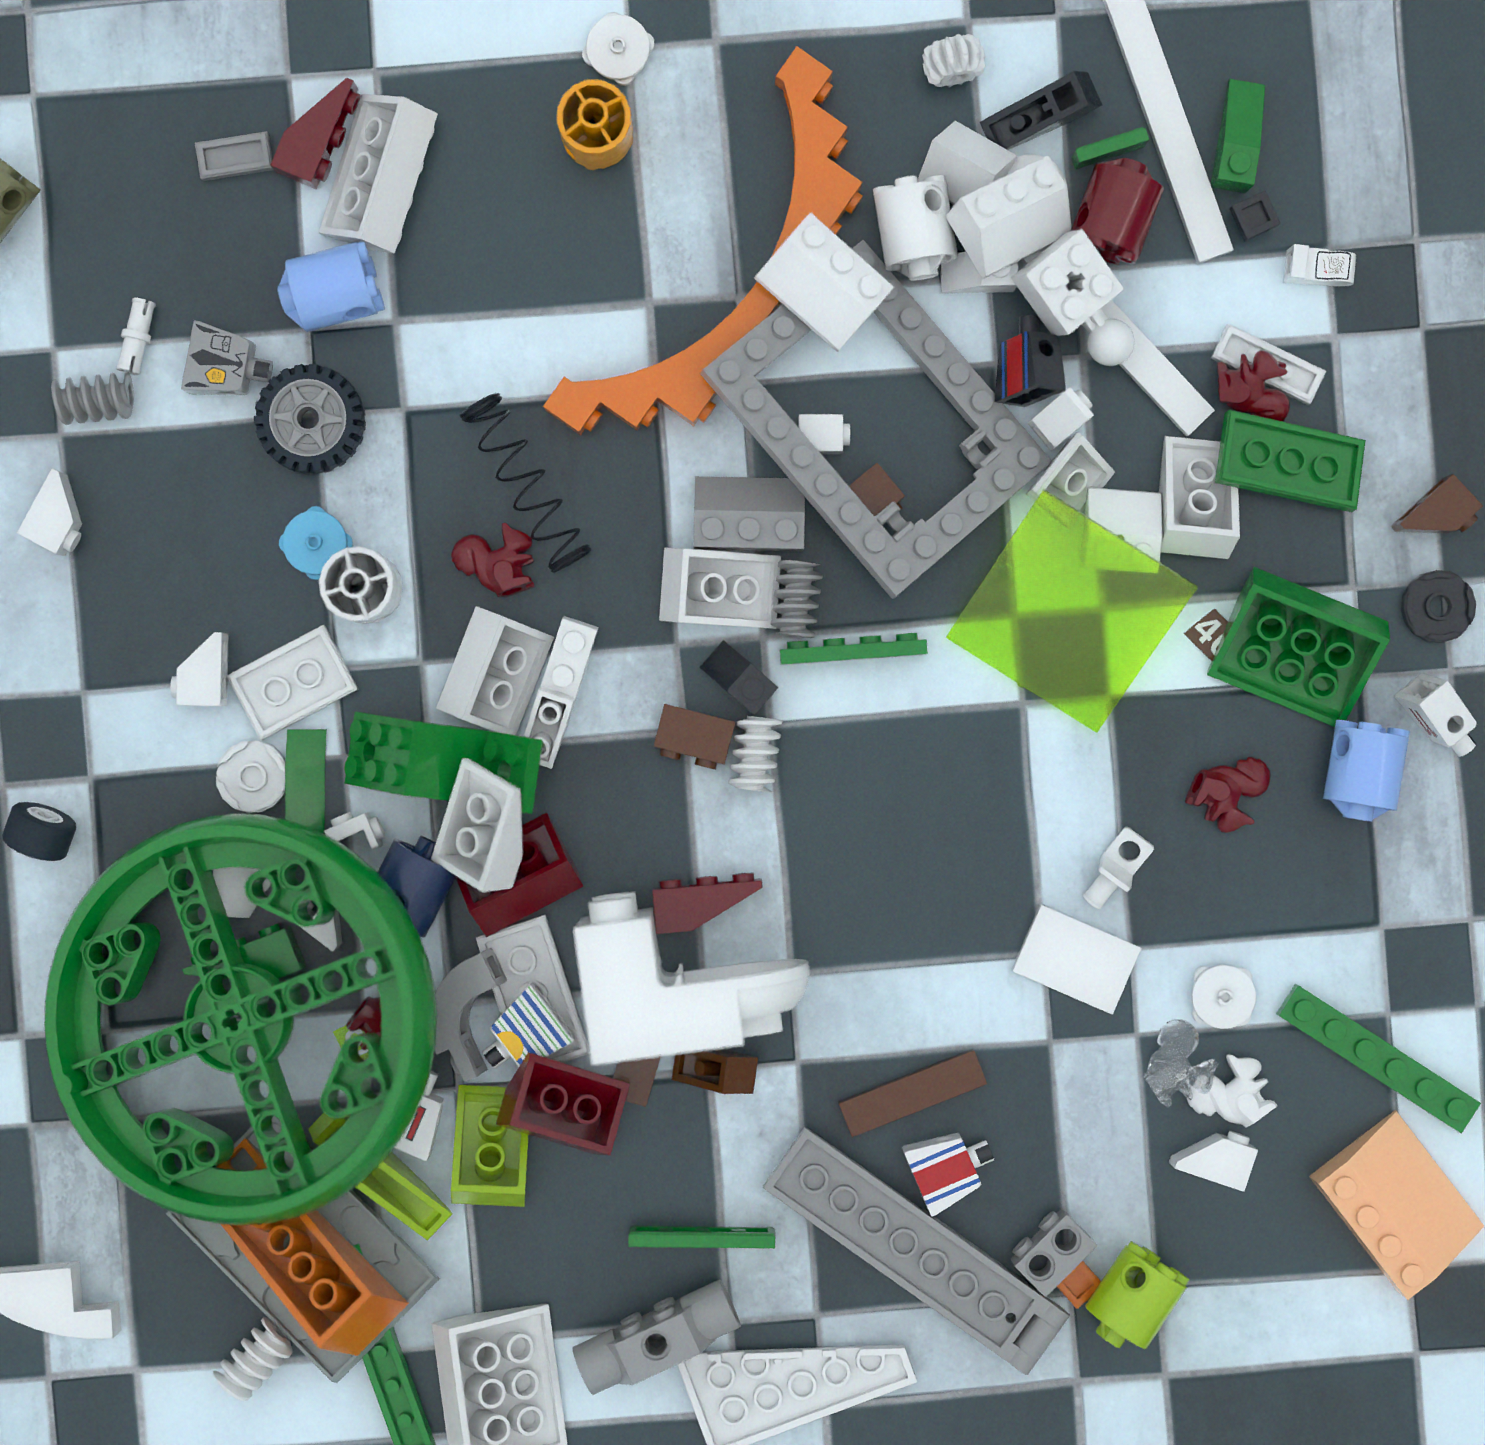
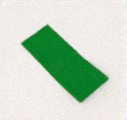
M287 729L285 820L324 833L327 729Z

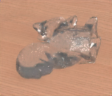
M1184 1019L1168 1021L1159 1030L1160 1035L1157 1038V1043L1161 1047L1150 1058L1148 1070L1144 1074V1079L1160 1103H1164L1166 1108L1172 1105L1171 1095L1177 1091H1181L1186 1098L1192 1100L1191 1086L1199 1093L1207 1094L1212 1088L1214 1071L1218 1067V1063L1214 1059H1209L1196 1066H1192L1187 1057L1196 1050L1199 1034L1190 1022Z

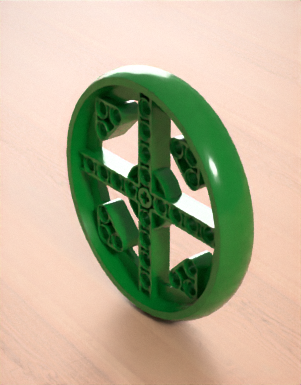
M224 814L183 822L154 834L133 846L115 860L95 880L77 904L65 925L55 949L45 994L44 1030L51 1075L63 1108L86 1147L112 1175L141 1197L171 1212L215 1224L251 1225L292 1219L320 1209L344 1196L363 1182L388 1157L411 1124L426 1091L436 1046L437 1007L430 964L420 935L404 905L393 889L374 868L337 840L310 827L282 818L258 814ZM299 865L305 871V879L302 884L298 882L295 874ZM231 867L261 869L251 874L245 882V894L249 901L302 927L325 925L332 920L335 910H337L349 923L365 950L281 983L270 972L243 962L211 870ZM189 870L194 876V883L191 888L186 883V874ZM266 879L272 884V892L269 897L263 891V883ZM169 888L201 980L195 985L188 997L183 1022L104 1052L100 1023L101 1003L113 1005L130 1002L138 996L161 941L160 932L152 923H131L154 898ZM311 900L318 907L315 919L308 913V905ZM201 905L206 910L204 922L198 917V909ZM136 931L141 936V945L139 948L134 943V934L136 933ZM213 940L216 941L219 948L216 957L212 955L210 950ZM104 944L107 946L109 950V957L107 961L102 956V947L104 946ZM369 958H372L377 966L374 977L366 969V963ZM336 971L341 973L343 977L341 989H338L333 983V976ZM225 975L231 981L229 992L224 989L222 983ZM116 979L121 984V992L119 995L116 994L114 990V982ZM303 984L310 991V997L307 1002L300 995V989ZM377 984L382 1014L381 1037L370 1032L348 1038L340 1049L320 1098L321 1108L327 1116L335 1119L348 1115L351 1116L327 1141L315 1150L310 1151L278 1061V1057L284 1051L292 1036L294 1016ZM270 997L275 1000L277 1006L274 1015L270 1013L267 1006ZM241 1015L242 1021L237 1022L236 1017ZM204 1023L209 1026L211 1031L209 1040L204 1037L202 1032ZM172 1036L178 1042L177 1052H174L170 1046ZM361 1042L368 1047L369 1055L367 1060H364L359 1055L358 1047ZM249 1045L256 1051L254 1063L247 1056ZM139 1049L145 1053L146 1060L144 1065L138 1059ZM194 1055H197L204 1063L216 1070L234 1074L267 1168L230 1170L215 1167L225 1163L233 1155L234 1144L227 1133L177 1108L152 1113L142 1125L131 1112L116 1086ZM107 1062L111 1063L113 1067L112 1077L106 1071ZM373 1078L379 1080L382 1090L379 1096L371 1089ZM261 1081H264L268 1086L269 1093L267 1098L260 1092L259 1086ZM339 1091H343L348 1098L346 1108H343L338 1102ZM274 1116L281 1122L280 1133H277L272 1127V1118ZM163 1119L167 1120L170 1125L169 1135L163 1130ZM208 1141L215 1147L214 1158L207 1152ZM286 1152L290 1153L293 1157L294 1165L292 1169L285 1163L284 1156ZM176 1154L182 1160L181 1170L175 1165L174 1158Z

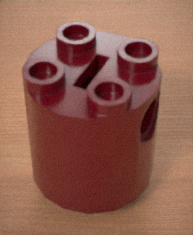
M1120 158L1094 165L1071 231L1082 229L1096 250L1100 252L1105 262L1119 265L1120 261L1136 264L1141 255L1164 188L1152 178L1148 167L1138 161Z

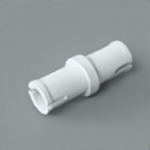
M132 298L127 328L122 329L121 337L124 340L119 362L116 366V369L121 372L127 370L126 372H129V374H140L145 345L150 344L151 340L148 332L153 311L156 307V304L152 301L145 303L146 299Z

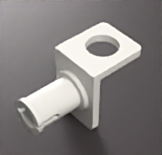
M1124 827L1101 855L1099 872L1101 874L1088 890L1083 893L1084 899L1093 907L1101 909L1118 886L1128 892L1132 886L1133 875L1153 852L1154 846L1131 828ZM1126 841L1137 843L1140 848L1139 856L1133 860L1124 859L1119 853L1120 845Z

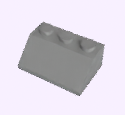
M695 476L694 549L803 552L805 496L789 478Z

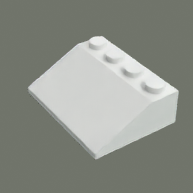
M544 1303L467 1314L432 1323L448 1445H568L549 1304Z

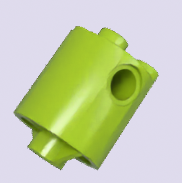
M1133 1241L1124 1246L1085 1307L1101 1321L1095 1332L1117 1348H1121L1127 1339L1133 1344L1147 1349L1186 1291V1285L1190 1279L1175 1268H1169L1159 1262L1161 1258L1144 1246L1140 1247Z

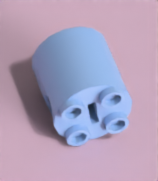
M364 241L345 244L285 261L286 269L278 285L280 301L285 314L306 332L378 314L379 311L385 310L380 289H377L374 279L377 277L372 257L368 254Z
M1336 720L1323 799L1332 801L1343 814V817L1372 822L1373 819L1389 810L1397 811L1410 731L1388 727L1386 733V728H1381L1379 724L1359 722L1358 725L1356 722Z

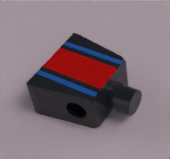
M1035 315L1019 317L1018 335L1002 342L999 346L995 402L1027 407L1066 390L1060 339L1057 335L1040 332V318Z

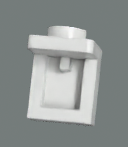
M348 812L330 820L333 827L324 830L325 835L337 841L364 830L372 850L383 846L381 838L385 837L378 817L372 818L369 812L353 818L351 812Z

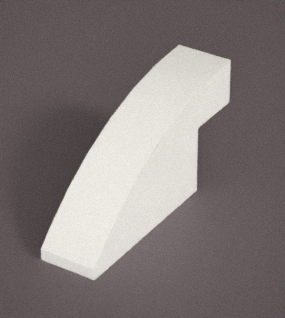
M79 1261L0 1267V1313L11 1320L36 1330L84 1339H113L121 1331L119 1301L83 1304Z

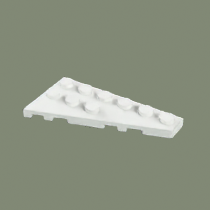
M904 1344L703 1351L701 1354L677 1364L707 1445H750L917 1382Z

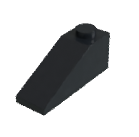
M1073 71L980 121V124L987 139L1009 150L1082 117L1102 106V103L1089 73Z

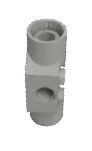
M719 1279L677 1300H674L673 1297L663 1299L653 1306L654 1311L641 1316L640 1312L633 1313L620 1321L621 1326L616 1329L608 1330L574 1346L572 1349L577 1367L590 1393L595 1395L616 1384L634 1385L701 1354L718 1337L740 1328L741 1324L737 1312L722 1281ZM660 1334L664 1338L661 1340H654L650 1338V1335Z

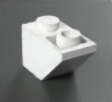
M1069 387L1027 424L1048 449L1052 451L1094 416L1089 410L1093 406L1082 391L1077 390L1074 392Z

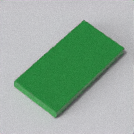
M1228 410L1224 413L1215 483L1354 512L1357 510L1366 440Z

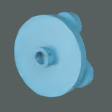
M313 506L289 522L284 534L279 539V547L293 567L306 573L309 578L319 580L323 566L330 557L345 548L353 547V540L350 535L345 533L343 526L335 517L326 513L321 507Z

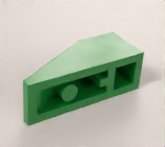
M1235 79L1228 80L1210 183L1212 188L1246 193L1254 185L1261 148L1265 97L1264 84Z

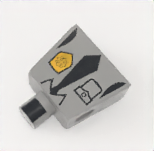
M194 320L181 389L188 394L247 395L250 379L269 383L268 381L271 379L273 371V361L254 358L256 344L252 341Z

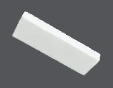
M1230 324L1225 326L1210 357L1217 362L1222 361L1226 366L1237 370L1240 368L1241 354H1245L1249 363L1253 364V358L1257 351H1268L1277 361L1286 364L1285 369L1288 373L1265 380V385L1277 389L1306 405L1311 404L1326 373L1325 370Z

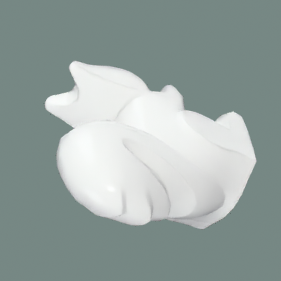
M1227 1055V1062L1235 1078L1225 1085L1215 1075L1209 1073L1200 1074L1188 1085L1187 1101L1190 1107H1193L1198 1114L1204 1113L1207 1116H1212L1217 1112L1226 1121L1241 1124L1246 1128L1276 1108L1277 1104L1272 1100H1264L1260 1095L1259 1091L1268 1083V1080L1266 1078L1254 1080L1262 1067L1258 1060L1249 1057L1237 1058L1233 1055Z

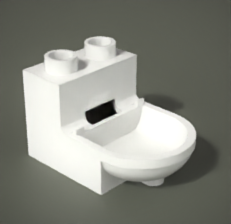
M635 891L592 897V902L588 903L590 916L581 917L574 927L592 1065L743 1045L744 1037L782 1031L781 1012L794 1008L801 1000L808 985V976L810 975L809 960L800 958L752 961L685 971L683 962H681L675 972L665 971L661 965L662 960L656 934L654 907L638 909Z

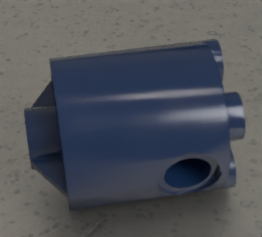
M420 836L414 846L402 840L394 839L377 873L393 889L398 898H403L405 908L420 938H425L457 876L431 860L436 845L435 841Z

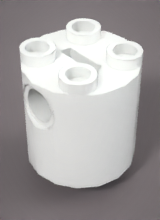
M906 176L895 179V187L887 185L874 188L873 195L885 269L888 271H899L909 277L911 281L938 276L939 265L950 262L958 256L954 230L945 217L950 211L945 176L927 177L923 179V182H917L916 176Z
M351 547L333 554L323 566L319 579L320 595L327 608L338 617L362 624L375 623L390 616L399 606L402 594L401 576L395 565L385 556L363 547ZM365 584L364 589L356 592L352 591V588Z

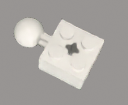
M1082 229L1063 234L1011 277L1051 334L1057 336L1069 335L1084 323L1089 330L1087 338L1088 351L1098 363L1105 366L1119 365L1132 354L1135 340L1130 327L1121 320L1108 319L1101 310L1104 305L1123 291L1124 288ZM1070 281V288L1068 290L1065 285Z

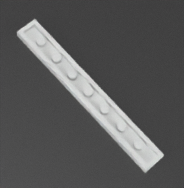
M1103 0L1197 264L1232 252L1234 250L1145 0Z
M1046 248L1022 259V261L1027 265ZM1070 281L1065 285L1068 290L1070 288ZM1110 300L1101 310L1108 319H1118L1126 323L1132 330L1135 340L1132 354L1119 365L1185 436H1189L1215 410L1114 301ZM1082 323V326L1089 332L1084 323Z

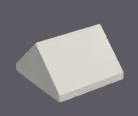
M954 121L932 140L917 182H923V179L927 177L944 175L949 203L955 205L961 197L1006 176L1016 161L1017 155L961 123Z
M1077 432L1068 440L1026 495L1071 529L1085 511L1087 488H1103L1115 471L1086 438Z

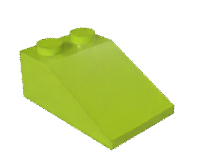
M458 1085L451 1178V1204L525 1207L529 1134L496 1125L506 1087Z

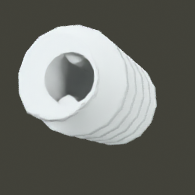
M747 716V719L736 721L735 725L745 730V733L734 736V740L742 744L743 748L733 750L732 755L740 758L742 761L741 763L730 765V769L739 773L740 777L729 779L728 784L739 789L774 793L764 787L765 784L773 783L776 779L766 773V770L777 767V763L768 759V756L779 753V749L769 743L772 740L781 738V734L772 730L771 727L782 724L783 720Z
M263 1317L261 1320L266 1329L264 1332L255 1327L251 1330L256 1340L255 1342L247 1338L241 1340V1344L245 1349L244 1353L235 1348L230 1352L236 1362L233 1364L223 1359L220 1364L225 1373L213 1371V1375L219 1385L236 1399L248 1401L252 1396V1390H258L262 1386V1379H269L273 1374L272 1369H278L282 1365V1358H289L293 1353L290 1339L267 1317Z

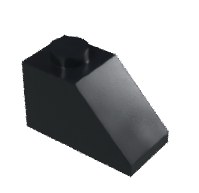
M724 640L699 667L753 715L760 710L779 688Z

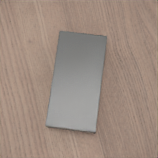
M267 131L195 143L200 179L202 181L274 170L270 166L273 156L270 137Z

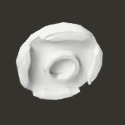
M242 741L230 747L220 758L217 766L216 786L222 799L232 808L247 813L263 812L276 806L285 796L286 760L283 754L273 745L262 741Z

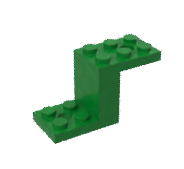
M355 711L354 720L350 726L351 740L348 758L344 766L346 774L344 784L402 796L449 801L462 759L468 758L520 789L521 813L532 814L542 739Z

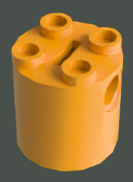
M585 80L573 85L562 96L557 108V125L567 154L576 163L583 165L589 170L604 169L617 164L628 153L633 143L631 109L625 95L615 85L603 80ZM593 119L595 124H590L589 121Z

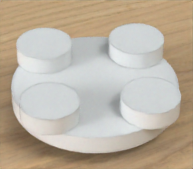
M610 12L591 28L586 46L582 51L583 60L600 75L615 80L621 86H627L633 82L635 75L646 65L649 54L654 49V39L635 19Z
M1230 965L1201 966L1195 970L1193 975L1194 985L1191 993L1192 1016L1194 1020L1199 1024H1208L1220 1029L1246 1025L1251 1019V1013L1256 1003V991L1252 982L1251 972L1243 967L1236 968Z

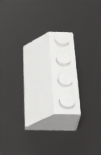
M361 94L319 229L320 234L347 243L364 241L367 249L395 254L397 245L402 237V228L407 212L413 202V193L418 176L423 169V160L427 147L434 134V125L438 113L405 97Z

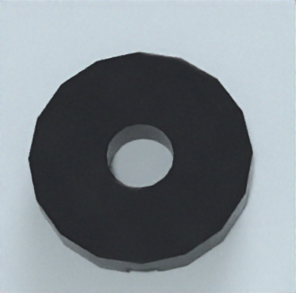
M1434 570L1419 575L1409 583L1402 596L1401 612L1405 624L1414 635L1425 641L1442 643L1457 639L1467 630L1475 618L1476 600L1472 588L1467 582H1464L1462 578L1451 571ZM1436 596L1444 598L1448 605L1446 613L1441 617L1435 616L1430 610L1431 600Z

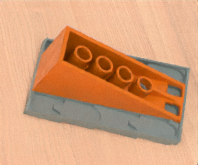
M274 1116L272 1118V1127L277 1133H280L281 1122ZM253 1127L234 1144L231 1158L215 1167L230 1170L267 1168ZM286 1152L284 1156L285 1163L292 1169L294 1165L293 1157L290 1153ZM353 1190L315 1211L296 1218L265 1224H215L191 1219L171 1211L166 1213L331 1382L338 1383L374 1344L384 1336L387 1330L391 1329L420 1300L425 1292L440 1279L401 1237H398ZM359 1243L362 1254L353 1245Z

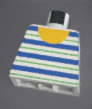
M532 982L491 1025L490 1030L498 1040L483 1050L482 1053L494 1069L511 1057L519 1067L527 1053L546 1057L573 1042L575 1035L535 983Z

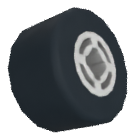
M19 802L11 808L2 837L8 847L20 854L44 861H59L67 856L76 831V823L69 815L53 807L33 802Z

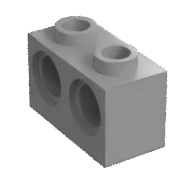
M1062 1208L1057 1213L1052 1211L1046 1215L1038 1225L1040 1230L1031 1239L1029 1237L1022 1239L1013 1249L1015 1255L1011 1258L1014 1266L1045 1298L1097 1247L1094 1240ZM1060 1230H1072L1073 1238L1068 1244L1059 1245L1055 1243V1237ZM1044 1255L1047 1257V1264L1043 1269L1035 1271L1029 1268L1030 1260L1034 1256Z

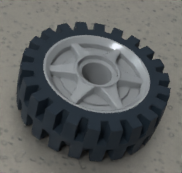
M316 364L294 365V368H286L280 371L281 374L278 376H273L268 381L267 387L262 388L259 393L261 397L259 401H256L255 405L256 416H254V424L257 429V437L264 450L283 467L303 474L327 473L333 471L336 467L344 465L349 457H353L357 452L356 448L358 445H361L363 431H365L366 427L365 409L353 385L336 371ZM310 410L317 411L319 415L317 425L311 429H305L302 425L303 415Z

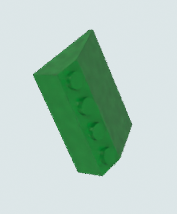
M1253 567L1235 603L1207 675L1335 727L1336 720H1347L1390 641L1389 622Z

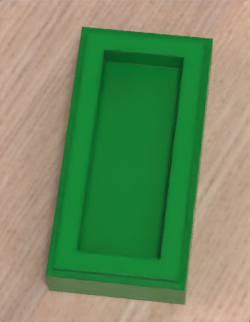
M1141 127L1077 148L1071 157L1074 169L1076 170L1144 148L1149 141L1146 128Z

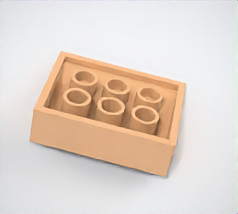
M1395 1110L1309 1176L1396 1291L1407 1300L1434 1281L1484 1227L1480 1219Z

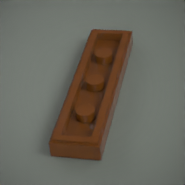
M971 1049L841 1100L838 1103L852 1137H855L984 1086L987 1082L975 1051Z

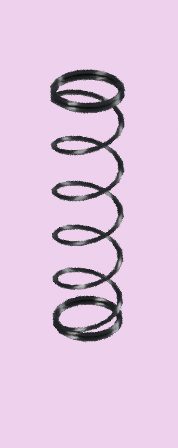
M493 393L466 408L460 414V418L464 422L473 423L503 415L480 439L478 445L480 451L494 452L522 444L497 470L495 478L498 481H514L540 473L517 496L513 508L517 511H529L557 503L536 524L530 536L532 540H548L576 532L550 559L548 568L551 569V572L555 573L587 555L591 551L590 545H583L552 564L560 552L578 536L580 529L574 528L550 536L534 537L538 527L562 504L563 499H555L526 508H517L516 504L519 499L545 474V469H539L511 478L501 479L499 477L503 467L526 446L528 440L524 439L492 449H483L481 447L482 442L489 433L510 414V410H504L474 419L500 403L502 400L500 393Z

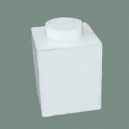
M799 414L798 428L821 455H842L843 446H850V424H843V414Z

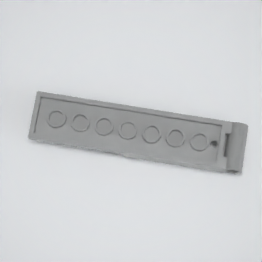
M806 1126L763 1185V1189L1025 1375L1030 1373L1070 1316L1066 1310L1048 1297L1045 1298L1031 1284L935 1216L931 1217L927 1210L915 1205ZM1008 1313H1014L1012 1318H1005Z

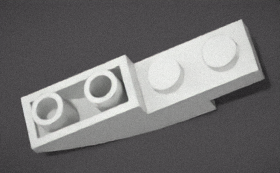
M566 616L562 618L542 684L538 690L524 737L543 740L539 765L550 769L553 768L599 629V627Z

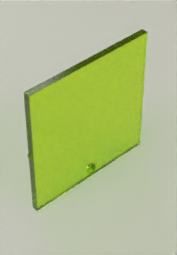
M1043 488L948 632L946 638L1017 682L1019 687H1025L1097 733L1193 596L1198 586L1127 542L1123 535H1116Z

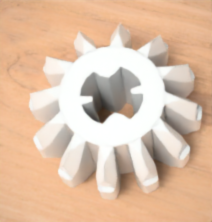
M957 34L953 37L946 36L943 40L934 41L932 45L924 49V54L922 55L924 73L927 75L929 83L937 87L945 85L951 87L956 84L962 85L966 81H973L976 76H980L984 72L985 68L983 46H981L979 38L970 34L963 36Z

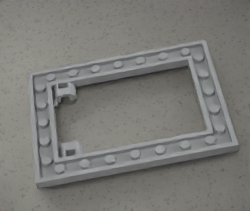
M862 240L852 250L894 286L873 311L874 314L975 431L959 445L964 456L978 469L973 474L975 480L929 520L924 522L921 518L916 524H913L911 521H905L899 513L901 509L894 501L874 517L757 380L756 375L812 330L785 305L780 306L706 366L700 375L893 599L1040 473L1052 460L1003 403L995 402V393L891 271L885 269V264L868 244ZM982 440L991 450L988 455H984L977 446ZM884 523H887L895 532L893 536L882 526Z

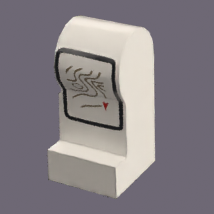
M1294 244L1286 250L1283 283L1351 286L1354 284L1356 254L1345 251L1309 248V245Z

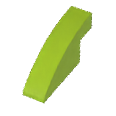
M323 1113L308 1129L313 1142L318 1146L323 1144L344 1125L350 1115L335 1119ZM393 1152L363 1182L356 1186L357 1189L427 1241L452 1215L451 1210Z

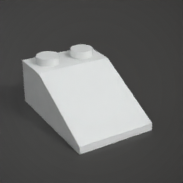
M1165 436L1159 485L1162 504L1161 552L1229 559L1239 540L1238 488L1215 483L1220 448L1219 441Z
M664 548L659 620L678 623L776 629L770 623L772 619L777 618V612L773 611L772 608L773 605L778 604V597L774 596V592L779 590V583L776 581V577L780 575L778 562L781 561V556Z
M468 758L462 759L431 860L481 892L512 889L523 856L520 789Z

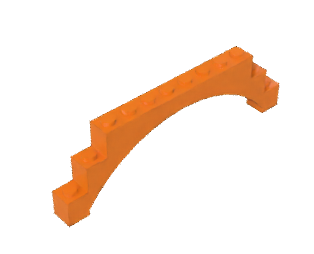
M796 46L775 78V85L783 90L791 120L794 143V181L785 224L772 256L810 212L837 236L842 228V225L838 223L845 211L852 214L863 198V195L859 193L863 182L829 159L831 156L837 159L849 141L844 138L848 127L815 104L816 101L822 104L832 91L834 85L830 81L833 71L798 46ZM756 282L731 314L710 333L687 349L658 364L625 375L571 382L566 377H563L543 407L545 411L579 435H582L585 429L591 432L603 415L599 412L601 406L636 431H638L642 424L646 427L651 424L660 410L655 407L658 402L692 426H695L698 420L704 423L716 407L712 400L717 393L700 375L701 371L776 311L781 302L759 282Z

